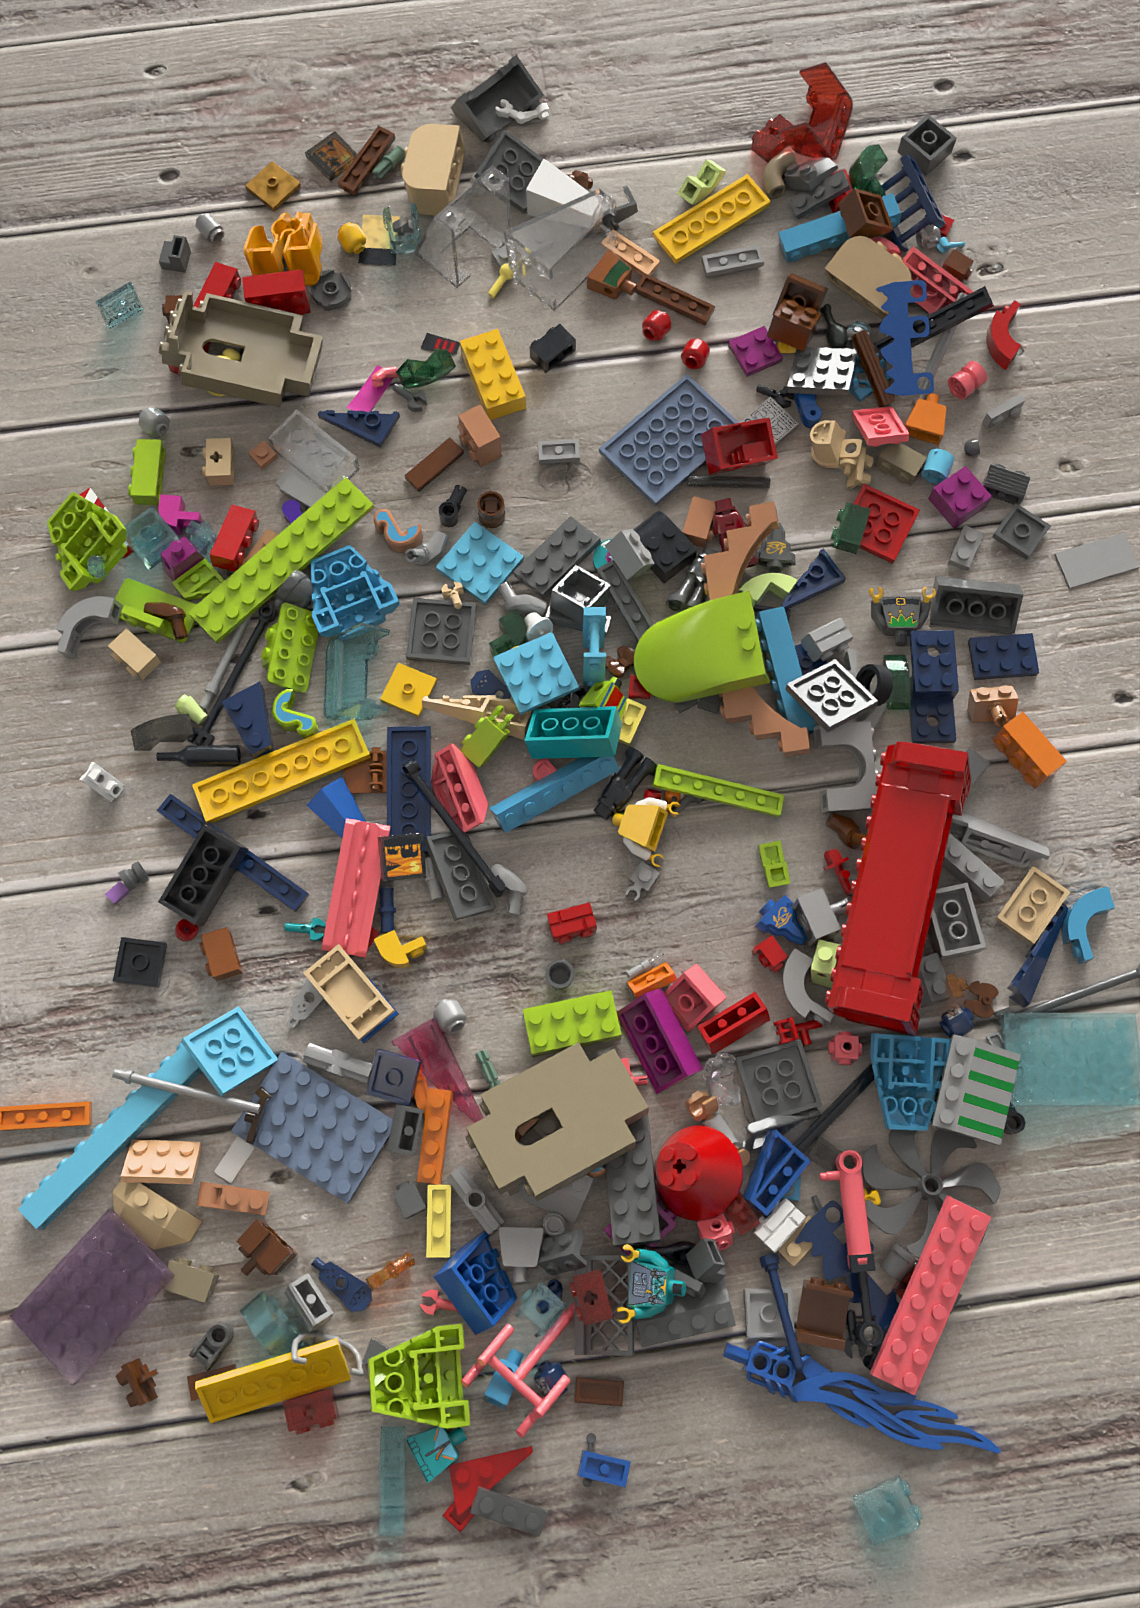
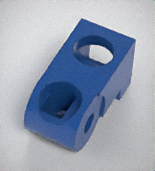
M795 393L794 401L803 425L807 428H813L815 424L819 423L822 415V410L816 405L815 401L817 394Z

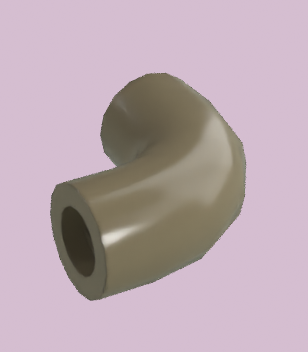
M792 150L773 157L765 166L762 180L765 191L770 199H777L786 192L782 176L790 165L796 163Z

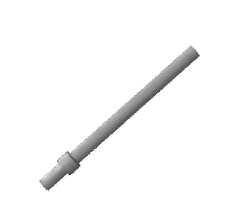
M251 616L236 628L211 682H208L204 690L206 693L199 705L200 708L207 710L213 696L217 695L220 689L218 687Z

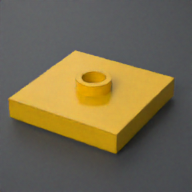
M398 662L380 701L419 718L424 709L422 707V699L424 696L430 697L437 683V678Z

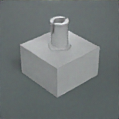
M820 888L796 899L792 909L797 913V921L805 931L809 948L816 946L819 940L828 941L833 939L841 930L836 917L846 913L847 903L849 902L846 898L830 905L823 889Z

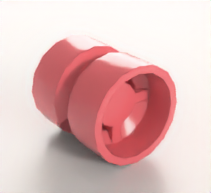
M970 361L948 379L949 389L957 398L964 400L987 381V374L979 363Z

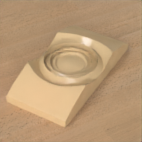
M339 944L304 972V975L359 1041L395 1012Z

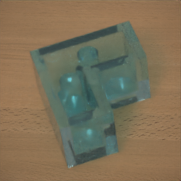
M262 1291L244 1306L240 1312L254 1338L274 1357L290 1353L293 1340L302 1334V1331L294 1322L291 1324L288 1322L287 1315L279 1309L281 1305L273 1295L268 1297ZM303 1341L298 1344L297 1350L304 1345Z

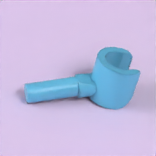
M942 237L936 246L941 253H945L950 248L964 247L965 242L949 243L946 237Z

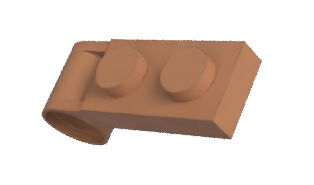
M201 1182L196 1206L266 1216L270 1192Z

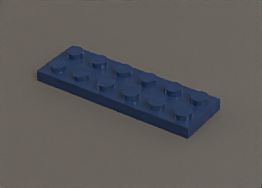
M431 726L387 727V826H391L388 839H397L393 837L407 838L404 836L417 837L414 835H421V854H429L424 839L431 836V804L414 781L412 782L406 776L401 765L408 760L412 761L415 759L421 768L419 771L421 778L431 790Z

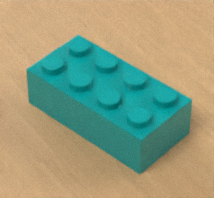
M617 706L534 709L524 741L531 759L615 757L623 724Z

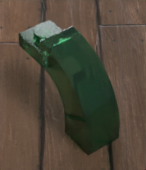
M879 144L867 146L859 154L849 168V180L852 189L856 188L883 197L886 193L875 173L884 166L888 158Z

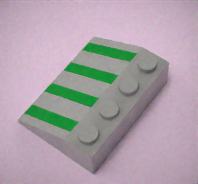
M953 1034L931 1127L1000 1146L1021 1055L981 1041Z

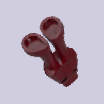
M731 498L714 502L716 511H714L713 533L714 537H719L722 552L726 551L724 546V539L727 538L726 531L746 527L738 510H736L735 506H732ZM752 556L747 568L758 565V560L755 556Z

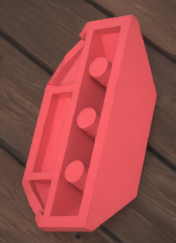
M912 247L903 258V263L910 270L912 281L923 280L926 283V300L914 303L929 314L955 302L960 293L968 295L974 292L915 247ZM913 285L912 296L919 298L923 294V289L920 285Z
M450 744L435 753L431 785L436 798L460 830L468 832L484 823L488 801L474 765L454 744Z

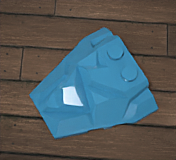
M351 545L311 561V583L313 584L312 617L320 636L332 637L337 635L340 638H347L386 621L385 615L392 613L400 605L392 585L388 581L385 582L380 577L379 572L376 569L373 570Z
M871 1033L870 1059L886 1129L928 1130L936 1105L933 1099L936 1089L940 1088L941 1081L939 1080L945 1067L951 1039Z

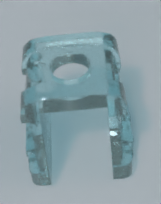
M414 203L409 204L410 220L413 222L414 227L413 234L395 237L390 207L383 209V224L389 232V245L394 254L415 252L420 249V229L417 227L418 211Z

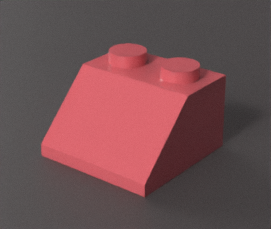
M698 964L685 971L664 992L679 1023L687 1032H690L727 998Z

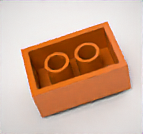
M1021 712L1004 725L993 739L997 750L1007 756L1011 766L1018 769L1023 775L1025 782L1033 786L1034 789L1052 777L1067 762L1024 712Z

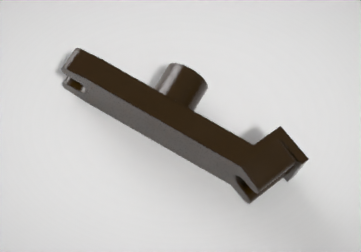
M262 1086L255 1092L260 1097L258 1104L261 1105V1110L259 1114L247 1111L244 1118L245 1122L252 1123L246 1142L253 1145L268 1101L272 1097Z

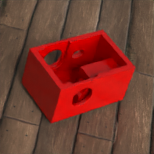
M769 417L713 427L701 434L709 475L766 465L778 459Z

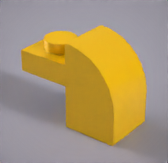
M395 930L374 939L385 962L396 968L410 967L408 958L411 956L412 958L419 957L425 953L424 950L428 949L423 937L401 945Z

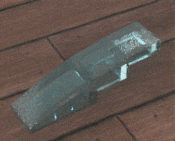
M381 1427L379 1535L405 1536L406 1427Z

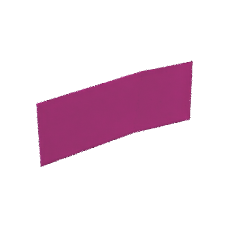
M377 365L358 394L346 408L352 411L370 412L394 378L383 379L382 387H374L371 377L382 368Z

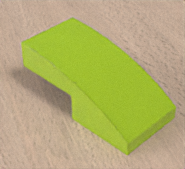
M781 841L759 844V854L768 888L791 884Z

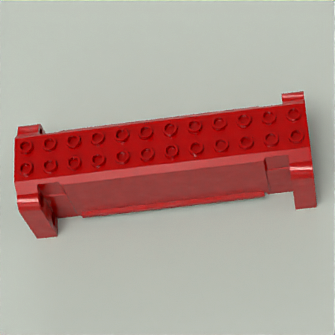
M898 741L894 745H888L886 753L882 752L880 765L883 766L881 774L878 773L875 786L878 787L877 794H873L870 807L873 808L872 815H868L865 828L868 829L867 837L862 838V859L858 858L856 863L857 881L853 880L851 885L853 898L852 902L847 903L846 915H848L847 924H843L841 928L842 946H838L836 950L837 968L832 969L830 981L833 982L832 989L827 991L825 1004H828L831 1013L847 1021L916 1036L920 1021L919 1011L924 993L922 981L918 979L953 814L962 816L965 800L969 795L972 776L968 752Z

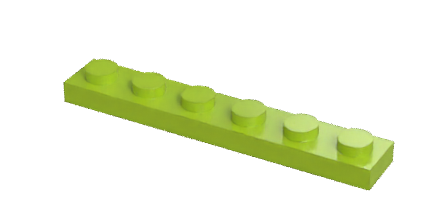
M658 764L656 767L652 787L778 818L781 816L785 796Z

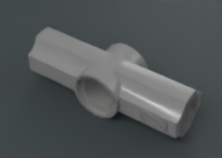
M309 1043L303 1058L304 1063L325 1069L330 1074L342 1078L348 1077L366 1084L369 1083L373 1064L353 1058L348 1053L336 1049L332 1051Z
M463 1165L446 1178L488 1235L505 1223ZM473 1194H480L482 1197V1202L477 1207H473L469 1203V1199Z

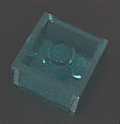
M152 506L124 526L127 530L126 545L148 571L162 562L160 554L169 547L170 543L179 540L178 536Z

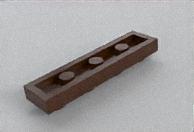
M378 126L337 182L338 188L355 196L394 142L395 134Z
M646 273L643 274L635 288V293L705 326L715 311L714 305Z

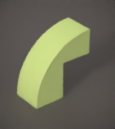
M706 160L696 177H686L677 194L692 205H695L704 200L715 189L727 171L712 160Z
M780 573L762 574L747 581L740 588L739 593L750 591L756 605L760 603L768 590L784 600L794 589L798 580Z

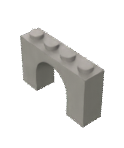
M870 721L846 722L830 732H827L820 724L813 727L815 749H846L855 756L859 765V776L853 786L850 788L826 789L820 792L822 814L873 810L870 804L872 795L877 794L875 782L878 771L875 770L876 750L873 748L872 742L874 739V729L871 727Z

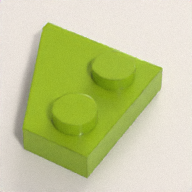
M204 558L173 581L172 585L185 600L189 601L206 597L225 580L208 560Z

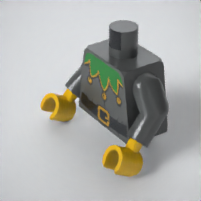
M926 586L922 588L923 600H921V596L882 597L884 591L881 587H878V594L874 596V590L870 588L868 594L873 598L871 601V618L878 628L883 630L885 636H895L896 646H905L908 644L907 636H909L910 632L921 629L928 618L931 607L930 599L936 594L934 588L929 596L925 595Z

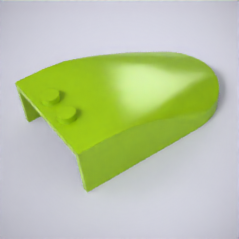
M750 591L701 603L651 626L640 638L634 654L635 673L645 690L662 701L676 703L770 683L765 671L753 610L755 603Z

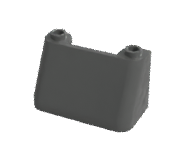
M517 55L508 61V65L506 64L504 67H501L495 74L472 91L459 96L451 106L453 113L483 142L486 140L488 143L493 141L498 136L496 133L514 120L510 116L505 118L496 114V106L503 109L501 107L502 99L507 100L513 106V109L518 112H525L529 108L534 110L541 104L539 100L544 94Z

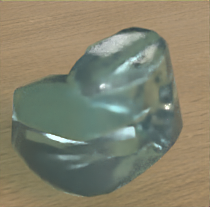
M91 556L87 562L88 572L95 578H102L106 574L104 571V559L102 556Z

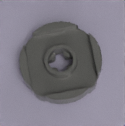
M334 270L323 271L319 281L311 286L314 301L326 311L342 307L351 300V284L348 277L342 272L339 274L335 273ZM329 287L336 288L334 292H328Z

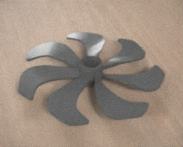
M892 1129L889 1133L891 1148L920 1180L901 1175L884 1166L879 1159L876 1144L869 1147L863 1153L862 1168L864 1180L872 1188L880 1190L916 1188L917 1193L901 1204L890 1208H881L870 1200H866L867 1218L886 1234H897L906 1226L920 1200H927V1224L923 1237L918 1242L906 1246V1249L919 1259L939 1214L934 1199L938 1197L944 1202L946 1196H948L941 1193L942 1188L954 1186L978 1188L995 1204L999 1198L1001 1187L991 1169L982 1163L970 1164L956 1171L943 1181L938 1177L945 1161L954 1150L958 1148H977L973 1138L938 1129L932 1140L930 1174H927L915 1148L914 1137L917 1130ZM925 1183H930L933 1186L934 1192L928 1191ZM962 1202V1203H964V1204H966V1205H968V1206H970V1207H972V1208H974V1209L980 1211V1210L977 1209L976 1207H973V1206H971V1205H969V1204H967V1203H965V1202Z

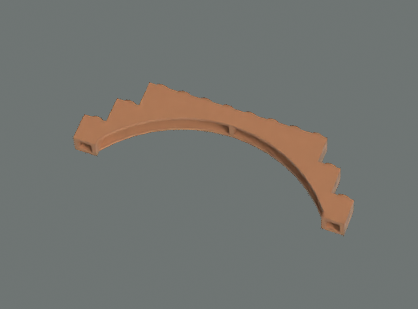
M774 501L749 506L750 514H746L748 527L726 531L727 538L724 539L726 551L704 555L705 563H701L703 576H707V583H704L706 596H709L710 600L737 594L744 571L752 556L774 529H779L777 509ZM753 687L719 694V697H723L724 705H720L721 716L726 718L728 724L752 720L749 722L750 734H754L756 740L781 737L778 738L779 751H783L785 757L812 753L807 727L800 728L783 718L758 695Z

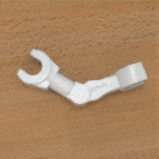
M502 99L501 107L503 109L497 106L495 108L498 116L505 118L510 116L516 119V122L519 124H524L537 117L541 120L549 118L547 103L540 104L533 111L518 112L513 109V106L507 100Z

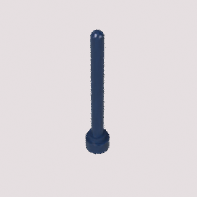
M778 1254L764 1255L759 1260L761 1267L765 1269V1272H768L793 1366L796 1371H802L804 1367L777 1272V1269H779L778 1264H780Z

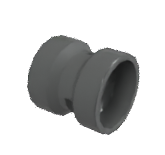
M138 861L132 864L131 869H124L118 873L129 891L135 889L139 881L145 883L149 880L147 873Z

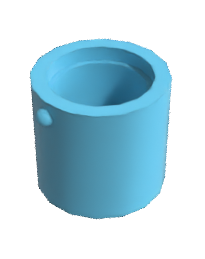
M942 449L930 450L921 472L922 478L935 485L947 479L955 460L954 456Z

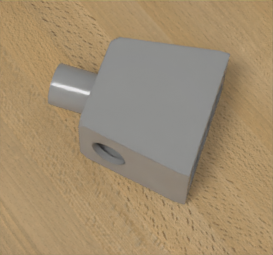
M499 1227L502 1262L504 1267H513L512 1281L526 1282L527 1267L537 1268L544 1228Z

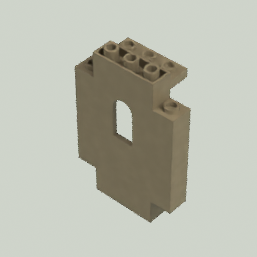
M184 290L182 299H178L175 310L170 312V325L165 327V340L159 346L162 363L179 367L178 375L182 378V385L281 407L284 392L309 397L322 352L323 336L302 332L303 315L206 293L204 301H200L199 308L193 307V292ZM207 342H218L244 348V353L240 362L209 355L204 352L203 346Z
M578 1042L480 1094L482 1102L479 1105L487 1117L466 1127L468 1136L465 1139L471 1150L476 1148L479 1154L476 1157L477 1162L482 1170L487 1169L490 1175L487 1177V1180L492 1190L497 1189L500 1195L508 1192L512 1196L518 1192L517 1186L526 1182L523 1184L527 1195L529 1197L534 1196L537 1202L636 1148V1140L630 1132L628 1125L648 1115L649 1107L615 1049L589 1061ZM552 1109L563 1128L529 1146L521 1145L516 1141L515 1132L518 1127Z

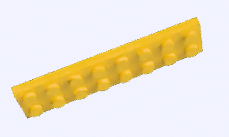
M351 719L192 784L205 821L207 823H214L371 758L355 719Z

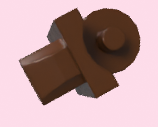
M140 1358L121 1366L122 1370L116 1375V1379L121 1386L130 1385L133 1392L129 1393L126 1398L130 1407L142 1406L158 1398L154 1389L156 1384L153 1380V1377L159 1374L157 1369L150 1372L147 1365L142 1364Z

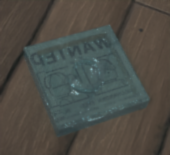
M131 282L95 301L109 329L144 310Z

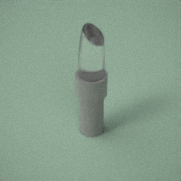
M662 953L640 962L639 965L626 971V975L629 979H632L643 972L651 970L652 967L664 961V954Z

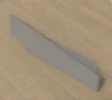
M963 812L962 816L953 814L950 834L955 838L961 839L960 843L968 849L1022 868L1030 866L1031 862L1042 858L1047 860L1050 857L1048 847L966 812Z

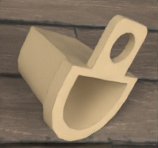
M835 420L821 421L815 424L810 432L812 443L811 455L816 464L825 468H838L840 459L859 458L863 442L861 439H844L846 431L841 429ZM849 445H857L855 452H846Z

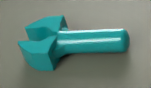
M313 918L312 922L308 925L285 923L284 930L307 933L310 936V941L318 942L324 938V933H315L312 929L317 927L325 928L326 924L320 918Z

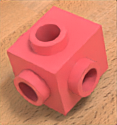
M838 1032V1035H835L828 1043V1054L831 1055V1061L838 1062V1065H852V1063L857 1061L858 1056L862 1055V1043L859 1042V1036H852V1032ZM843 1044H849V1051L843 1048Z
M723 1213L715 1218L697 1222L698 1234L701 1240L703 1238L714 1239L719 1251L725 1250L733 1244L732 1235L735 1234V1230L731 1220L727 1221Z

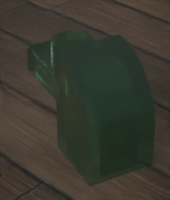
M517 609L498 619L499 628L504 635L489 643V650L493 657L510 650V648L526 643V624Z

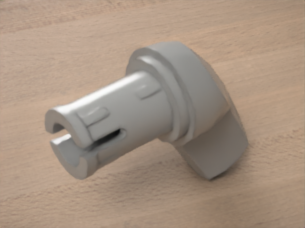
M435 531L428 543L406 550L405 554L410 555H405V559L408 562H416L419 565L434 560L442 554L448 536Z
M505 582L498 587L505 600L504 607L508 612L512 614L536 612L540 616L544 614L546 601L531 595H516L510 582Z
M495 864L491 871L495 876L499 875L506 885V890L510 893L506 913L520 915L523 896L527 894V887L510 870L501 864Z

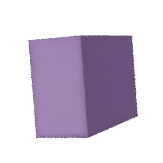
M119 881L105 895L116 905L131 891Z

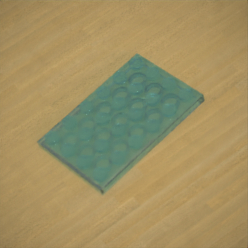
M1136 1013L1000 1014L1003 1049L1021 1055L1009 1106H1140V1049Z

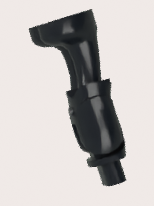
M629 746L625 751L626 760L617 774L615 772L613 777L611 776L609 783L601 794V798L597 800L599 804L593 810L606 821L612 814L615 815L617 811L621 810L630 801L637 787L648 775L655 776L657 764L648 757L644 759V755L633 747ZM641 763L638 770L626 784L625 779L636 765Z

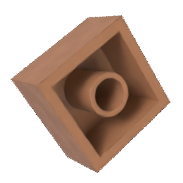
M480 404L458 415L459 424L457 427L460 432L458 436L462 445H467L470 451L468 452L473 462L477 461L479 466L483 467L502 457L501 436Z

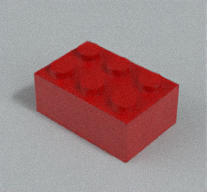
M303 269L242 277L245 302L298 315L311 313L309 293Z

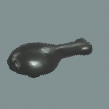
M825 304L820 311L827 323V343L831 348L844 349L848 339L845 326L834 320L831 305Z

